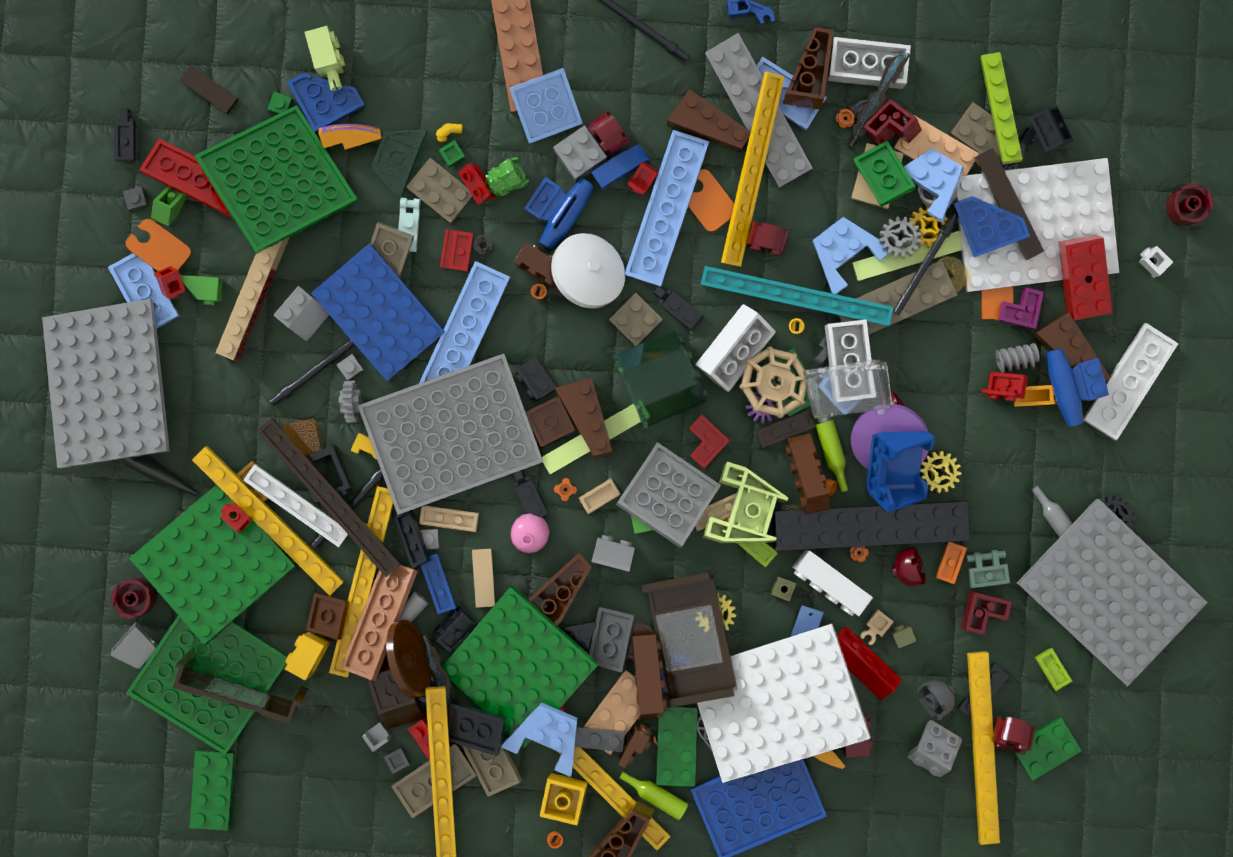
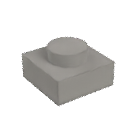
M353 354L337 364L347 381L364 370Z
M438 529L420 530L427 549L440 548Z

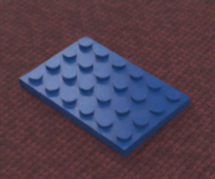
M370 243L311 293L386 381L391 379L445 333L440 324Z
M803 759L722 783L721 776H717L690 788L718 857H732L827 817Z

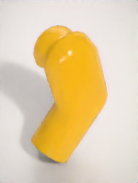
M444 124L436 132L437 140L439 142H446L447 136L450 133L462 134L463 125Z

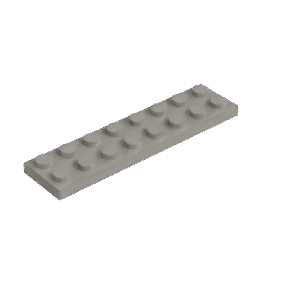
M737 33L706 51L705 54L745 127L751 131L763 77L741 36ZM778 106L765 163L778 187H781L813 168Z

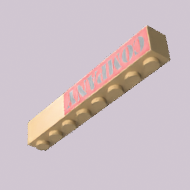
M290 237L255 255L216 350L217 354L239 362Z

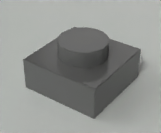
M142 186L123 191L129 211L148 206Z
M402 747L384 756L392 774L411 764Z

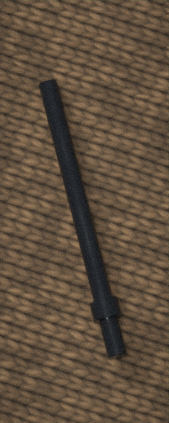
M599 0L664 46L670 54H675L685 62L689 59L690 55L678 48V44L664 38L614 1Z
M952 213L946 224L940 228L937 239L894 308L893 312L900 315L944 240L949 238L952 233V227L957 221L958 215Z
M351 339L290 385H285L281 388V391L269 400L270 403L275 406L285 397L289 398L294 394L293 391L355 346Z
M381 468L371 475L372 478L348 503L353 509L377 483L384 479ZM319 534L310 544L311 547L316 550L326 538Z

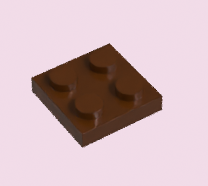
M559 396L525 412L541 447L575 431Z
M314 593L306 631L341 640L350 602L321 593Z

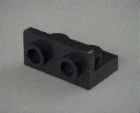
M535 356L516 368L518 372L515 375L521 384L523 382L526 383L528 386L526 391L531 399L536 398L538 401L555 390L556 386Z
M458 606L448 614L442 623H439L434 628L432 634L435 640L452 654L475 629L477 623Z

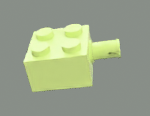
M327 26L306 31L305 36L315 70L321 78H328L331 91H336V87L338 90L342 89L338 74L344 73L342 66H345L342 54L340 55L339 49H337L340 48V44L334 31H330Z

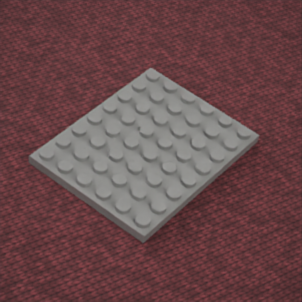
M145 299L42 317L57 468L63 469L169 452L154 301L152 299Z
M505 354L358 405L398 515L543 462Z
M1097 498L1017 582L1023 590L1127 687L1208 603Z

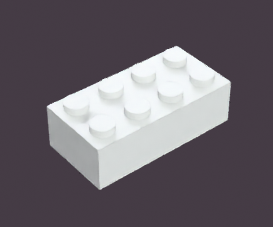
M834 37L831 46L827 81L879 86L888 59L900 55L888 69L881 87H885L889 79L896 72L899 63L907 57L908 53L910 54L911 45ZM909 58L895 84L891 82L888 88L903 89L907 84Z
M743 304L695 365L714 383L729 392L744 373L745 361L759 354L776 331L759 313Z
M867 320L825 325L834 402L876 397Z
M807 549L802 552L792 566L795 569V575L804 581L810 580L809 585L820 593L825 591L826 598L836 605L838 602L841 603L840 608L851 616L854 614L860 616L873 598Z

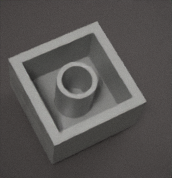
M585 125L553 147L555 154L575 183L607 161V156Z

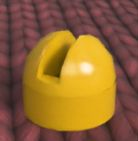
M795 318L790 321L789 329L794 334H800L804 331L805 324L801 319ZM796 322H799V331H796Z

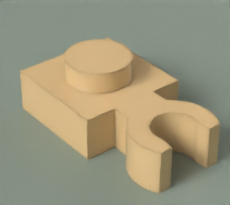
M877 609L866 623L870 628L863 631L860 637L863 639L866 635H870L871 639L868 644L872 645L876 640V635L879 634L882 637L893 621Z

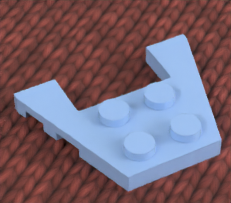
M931 148L904 166L913 183L938 197L927 212L928 215L943 222L947 208L951 204L952 195L956 191L963 173V166Z
M844 217L813 240L831 293L836 295L848 286L836 270L856 254L868 247L879 262L888 256V250H882L884 243H879L878 238Z
M541 703L503 741L501 748L517 754L524 738L533 740L561 752L555 766V771L571 777L577 717Z

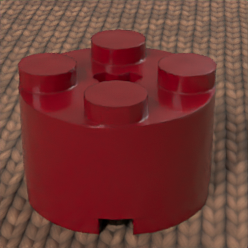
M609 110L590 122L588 129L596 140L600 137L602 141L599 144L607 155L610 153L614 154L630 142V139Z
M1189 184L1177 189L1168 196L1166 210L1174 224L1189 226L1204 220L1213 207V199L1210 192L1202 188L1201 185Z
M757 221L752 222L747 242L750 245L749 249L762 251V248L768 249L769 254L776 256L785 253L790 233L789 229L782 232L783 227L763 222L758 226L756 225Z
M133 578L121 582L114 588L111 595L112 606L124 618H136L149 613L154 608L157 600L156 589L149 581L143 578Z
M1001 716L996 717L992 741L995 743L994 747L1006 750V748L1014 749L1015 753L1025 755L1026 751H1030L1032 748L1036 726L1032 725L1029 727V722L1017 718L1006 717V720H1001Z

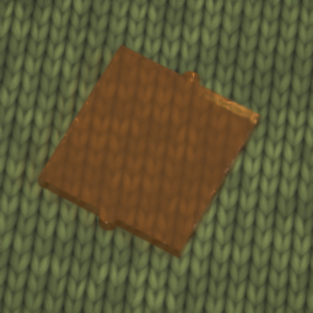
M315 418L303 421L298 419L297 422L284 424L285 432L306 456L309 453L321 450Z

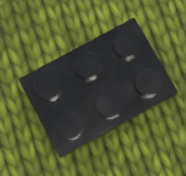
M452 701L447 716L449 742L498 756L507 717Z

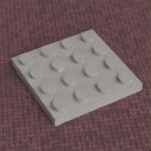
M657 442L616 505L681 548L721 485Z

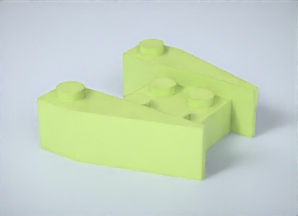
M726 462L719 483L738 489L728 522L710 517L707 521L703 538L719 543H762L776 541V537L767 535L776 501L785 503L788 501V497L746 467Z

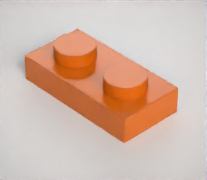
M947 542L935 578L955 584L967 548Z

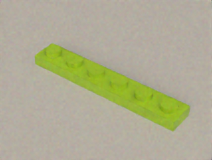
M1001 53L981 55L980 60L1002 165L1021 162L1022 154Z

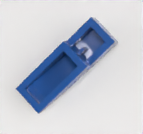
M637 144L592 171L591 175L601 190H604L636 170L643 161L645 163L649 161V158L641 146Z

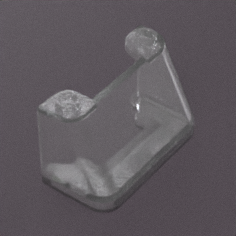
M870 360L803 371L813 416L818 422H829L831 417L865 411H875V415L886 414L887 410L893 409L887 362Z

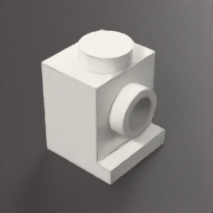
M1158 246L1151 249L1149 247L1140 254L1142 258L1138 261L1152 274L1153 278L1160 276L1173 263Z

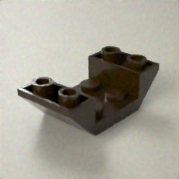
M386 653L376 681L369 679L367 681L378 715L387 730L422 719L424 715L419 699L407 697L396 684Z

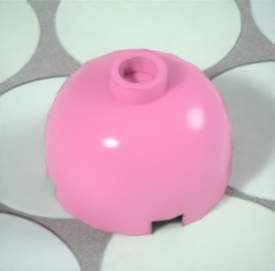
M530 513L520 516L511 528L512 543L518 550L525 553L539 551L548 541L550 532L548 524L542 517Z

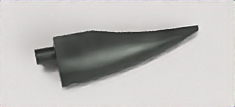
M147 455L124 459L125 466L155 481L196 496L199 493L176 474Z

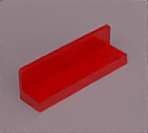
M847 626L844 627L837 638L848 670L880 700L884 699L896 690L902 679Z

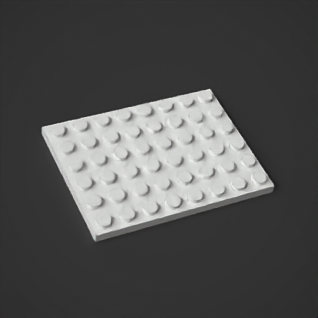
M1108 158L1005 171L1044 249V252L1029 260H1025L1017 242L974 258L958 217L966 292L1063 280L1058 242L1095 234L1104 237L1108 274L1119 273ZM983 174L961 176L957 186L956 202L973 196L999 207Z
M833 624L731 656L737 690L734 692L735 696L697 703L722 783L871 738Z

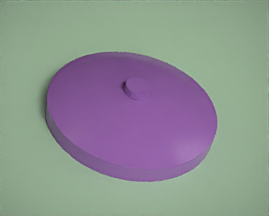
M880 404L869 408L859 416L852 430L851 446L855 457L862 466L868 469L871 439L875 433L889 431L928 432L926 424L920 416L911 409L897 404ZM924 449L922 452L921 464L925 460L928 451Z

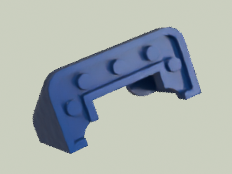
M889 431L878 432L872 435L867 490L871 497L887 513L927 499L928 483L919 474L923 449L929 451L933 449L935 437L929 432Z

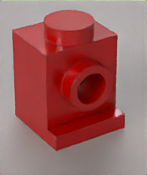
M169 266L153 273L162 295L166 298H177L181 293L185 292L179 271L174 267Z
M234 502L231 505L229 503L226 504L221 510L223 514L220 517L239 534L253 521ZM234 512L237 513V517L235 519H231V515Z

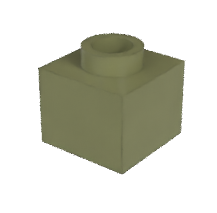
M776 576L770 594L790 601L796 583ZM782 586H787L785 593L781 592Z
M897 625L893 628L894 631L890 632L897 648L916 642L913 631L908 625Z

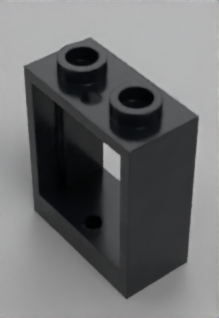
M1058 106L1046 108L1029 117L1045 152L1055 150L1073 141Z
M335 445L307 455L312 463L332 456L343 482V486L336 488L341 496L350 493L348 489L353 488V485ZM311 493L314 503L319 502Z

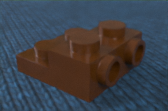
M643 723L641 725L635 724L623 747V752H620L618 756V765L625 768L627 763L631 765L636 755L634 754L635 752L642 754L643 750H648L652 742L650 737L652 731H650L651 728Z

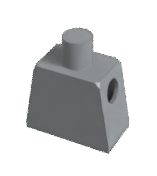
M135 622L112 648L111 656L140 669L149 660L158 643L138 622Z

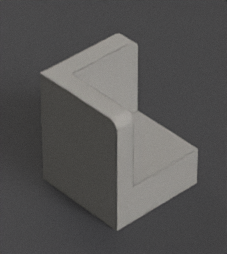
M379 722L362 735L372 752L392 738L382 722Z

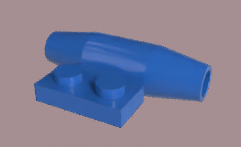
M547 177L543 179L524 208L538 219L548 221L539 241L541 244L552 250L567 235L586 206L594 188L591 183L581 178L565 195L559 185Z
M1062 348L1046 352L1050 381L1057 405L1067 426L1072 427L1084 423L1081 399L1091 401L1109 395L1099 358L1078 363L1072 369Z

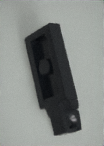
M120 108V118H116V122H114V160L117 162H136L135 119L131 118V110L128 108Z
M1033 125L1026 127L1019 138L1022 159L1028 152L1026 149L1029 144L1034 143L1038 137ZM1019 162L1005 164L1003 166L1004 171L1018 169Z
M658 286L653 293L660 298L658 303L661 307L690 330L703 315L670 289L665 292Z
M521 470L514 472L513 474L517 480L513 483L514 489L526 514L530 513L538 517L547 515L548 512L532 479L529 476L524 478Z

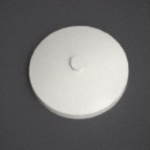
M575 234L565 239L553 254L551 270L554 282L560 292L574 304L585 308H600L611 303L621 293L625 282L624 265L615 248L604 239L592 234Z

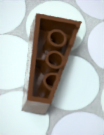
M814 27L786 91L783 104L821 110L825 97L834 30Z
M690 89L667 120V126L675 127L688 134L691 133L701 139L717 143V145L738 153L742 151L749 141L751 131Z
M525 242L514 260L516 267L561 293L552 276L551 262L553 256L550 254L547 256L539 247Z
M1069 312L1062 314L1031 334L1047 351L1062 348L1072 369L1078 363L1098 358ZM1100 362L1103 375L1106 381L1111 377L1109 376L1104 366Z
M592 377L556 387L555 389L595 460L614 455Z
M811 434L788 438V445L785 446L787 457H791L792 460L790 469L791 473L795 474L797 478L794 480L796 490L801 492V497H799L801 508H805L806 514L829 510L830 490L826 486L825 475H821L820 460L815 459L817 452Z
M656 634L633 636V662L636 669L635 684L638 689L636 698L640 710L638 720L661 718L664 710H667L666 698H662V690H665L664 678H660V671H663L662 659H658V651H661L660 640H656Z
M636 801L587 857H631L652 817L654 809Z

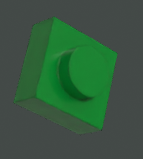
M273 92L267 109L273 113L280 114L290 109L293 99Z
M455 140L439 149L449 167L466 158Z

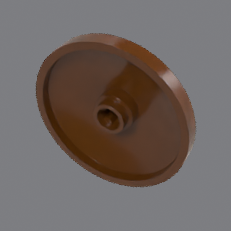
M400 620L392 623L387 632L386 651L388 663L393 678L400 690L409 698L424 696L426 694V687H430V670L426 667L427 659L423 655L425 648L420 632L410 621Z

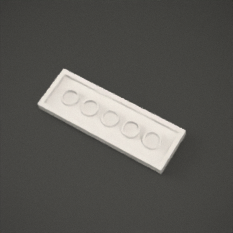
M1144 323L1110 375L1111 378L1106 382L1109 395L1095 399L1085 414L1083 421L1111 439L1117 440L1178 343L1149 324Z

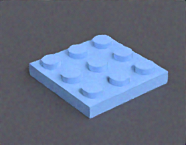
M563 68L509 88L529 143L583 124Z

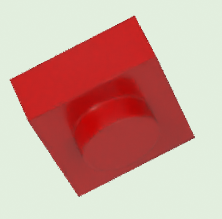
M643 161L633 178L628 182V185L631 186V190L635 193L644 194L648 191L659 172Z

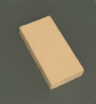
M610 478L579 497V500L586 512L590 514L621 494Z

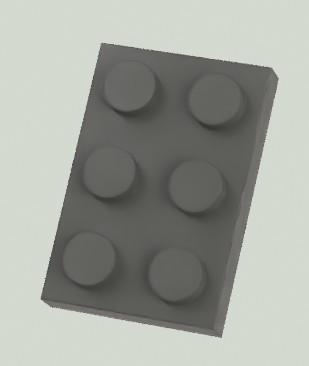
M599 607L589 655L599 663V667L621 673L625 672L637 615Z

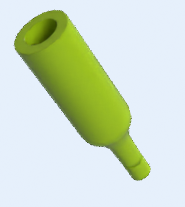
M834 420L816 424L815 427L827 467L836 475L841 492L848 491L844 475L846 460Z
M624 771L621 773L619 778L633 786L642 799L678 821L681 819L688 803L652 781H641Z

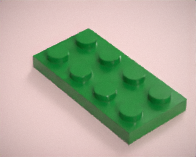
M667 708V710H664L662 717L658 718L656 785L695 786L697 708Z
M195 751L189 828L225 831L230 829L235 752H227L224 755L219 751Z

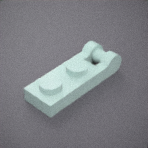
M401 197L398 229L414 235L409 252L417 253L421 200L416 198L414 200H407V198ZM407 207L413 208V213H407Z

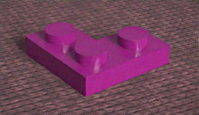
M1027 287L1023 288L1020 305L1006 301L1001 302L997 321L1032 330L1036 329L1044 292Z

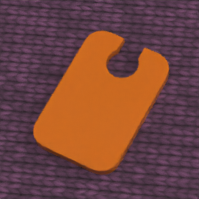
M702 169L697 180L702 182L703 189L700 192L692 193L688 207L707 231L713 232L731 219L734 203L708 170Z
M145 219L138 225L140 230L150 234L148 242H139L133 234L126 240L127 249L156 271L169 266L179 270L191 255L190 248L151 219Z

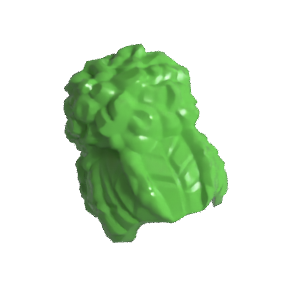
M517 157L503 161L499 164V167H493L488 172L486 183L491 193H494L496 196H505L513 189H521L528 184L529 179L526 180V175L523 168L518 164L520 160Z

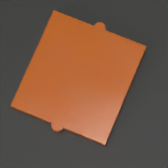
M1013 286L981 290V319H995L997 321L1001 302L1013 303Z

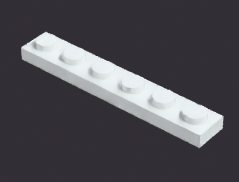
M254 464L244 478L246 483L337 547H340L348 536L335 519L257 464Z

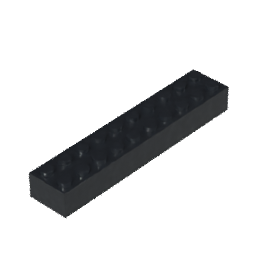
M964 501L911 504L889 513L881 506L830 508L829 510L806 514L805 509L773 511L772 514L773 537H776L774 550L777 551L970 541L968 502Z

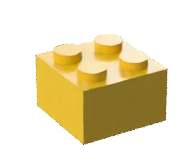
M310 631L306 634L303 633L294 644L296 649L288 655L285 661L287 664L285 670L303 680H307L314 674L331 641Z
M551 773L547 779L540 817L578 825L588 782Z

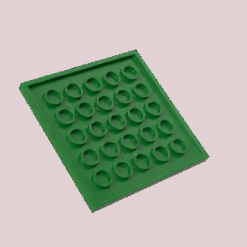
M297 105L194 155L195 160L255 254L357 202V197Z
M215 485L129 558L204 645H207L296 568L273 540L254 521L239 534L220 517L223 514L221 512L222 508L228 503L231 505L234 501L218 485ZM234 512L231 515V519H235L237 517V513Z
M512 585L442 667L445 669L449 679L481 709L507 717L504 730L511 735L541 703L559 710L599 663ZM524 738L522 746L525 748L531 740Z
M178 615L126 694L226 755L254 711L203 695L201 697L173 688L179 668L175 667L176 663L190 650L197 653L192 670L267 693L286 665L285 661L288 655L234 621L207 645H204ZM216 685V687L212 690L213 692H217L229 697H232L236 692L235 690L222 687L219 685ZM245 693L239 698V700L259 705L262 701L261 698Z

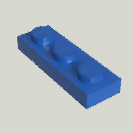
M437 553L429 556L431 561L422 565L421 568L437 614H441L457 607Z

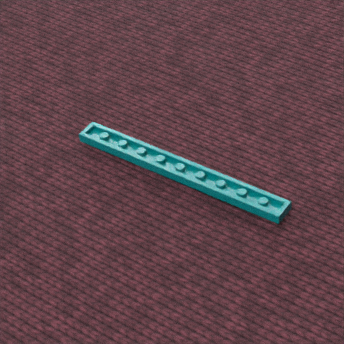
M708 266L704 267L701 285L853 319L867 320V322L890 326L894 308Z

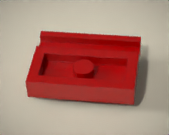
M446 229L440 268L468 272L474 238L473 233Z

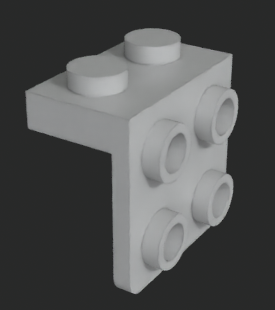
M930 720L925 726L918 746L909 751L907 758L912 760L914 764L929 770L932 775L941 777L951 771L962 739Z

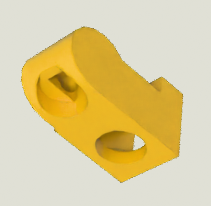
M358 433L351 451L358 454L363 450L372 454L377 459L369 436Z

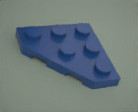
M302 73L287 81L315 133L319 132V128L330 126L365 107L357 89L354 87L342 85V89L338 90L336 87V91H331L327 79H321L306 73Z
M973 196L954 203L974 258L1030 237L1024 218Z

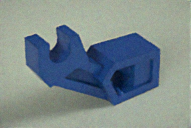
M751 0L727 1L726 6L729 18L745 17L750 13L755 15L760 25H764V17L770 19V24L775 23L774 12L769 7ZM738 5H744L747 10L743 9L739 11Z

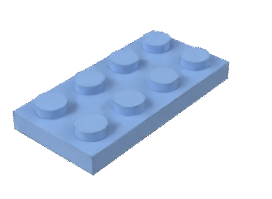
M762 57L757 64L762 77L764 72L785 76L778 104L784 117L806 131L819 109L783 104L793 75Z
M132 253L108 267L127 303L145 299H152L154 301L156 329L180 316L172 300L162 295L157 279L153 274L156 272L155 269Z

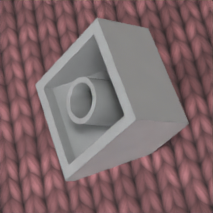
M300 286L292 292L274 314L279 321L307 342L330 316L320 303Z
M602 535V538H597L591 562L630 571L635 547L631 546L632 542L621 540L618 543L613 541V537Z

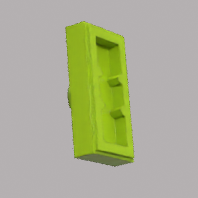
M766 542L737 543L765 568L778 554Z
M1050 647L1034 657L1055 691L1072 682L1053 648Z

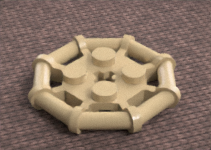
M770 346L745 361L746 366L740 389L745 393L755 412L760 411L783 418L788 412L800 405H804L810 375H807L796 357L797 354L773 349ZM767 357L769 358V363L762 368L757 365V363ZM774 357L785 359L788 361L786 364L779 363L775 361ZM791 364L793 365L799 376L795 377V375L791 373V369L789 367ZM754 369L757 371L756 380L750 383L752 370ZM775 377L780 382V385H776V387L771 383V380ZM796 381H800L798 394L794 393ZM752 387H756L758 394L761 395L759 401L752 392ZM790 396L794 399L787 405L782 406V400ZM765 400L776 402L777 408L763 405Z

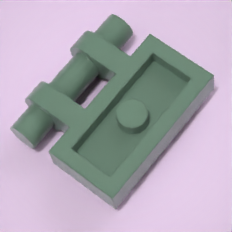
M990 550L988 553L974 552L972 555H966L967 563H975V568H968L970 588L1010 583L1008 564H1000L999 559L1006 558L1005 551ZM991 560L992 565L982 566V561Z

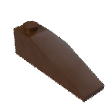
M578 553L528 600L553 623L558 625L566 615L592 567Z

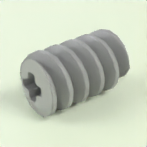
M1035 343L1030 344V346L1027 344L1023 345V347L1016 346L1015 349L1009 347L1007 350L1002 348L1000 351L996 350L995 353L997 366L1001 373H1004L1005 367L1011 372L1012 366H1015L1018 371L1020 364H1022L1024 369H1027L1028 363L1034 368L1035 362H1039V351Z

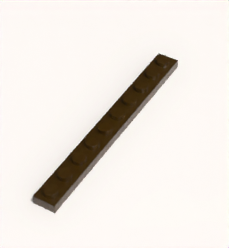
M273 418L257 430L385 577L401 564Z

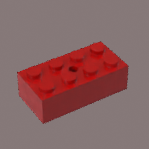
M1095 234L1058 242L1066 312L1070 313L1074 321L1111 314L1112 306L1104 237Z

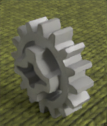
M896 217L895 222L891 219L888 221L889 226L883 225L884 231H880L882 238L879 239V243H884L882 250L887 249L888 256L893 253L894 259L898 255H901V258L904 259L905 254H908L910 257L912 256V250L917 252V245H920L922 241L917 238H920L922 233L917 232L919 226H913V220L908 223L907 217H904L903 221ZM899 235L903 236L902 241L898 240Z
M344 381L343 389L340 391L339 396L340 412L345 414L347 423L357 422V414L360 413L358 405L362 404L360 390H356L355 381Z

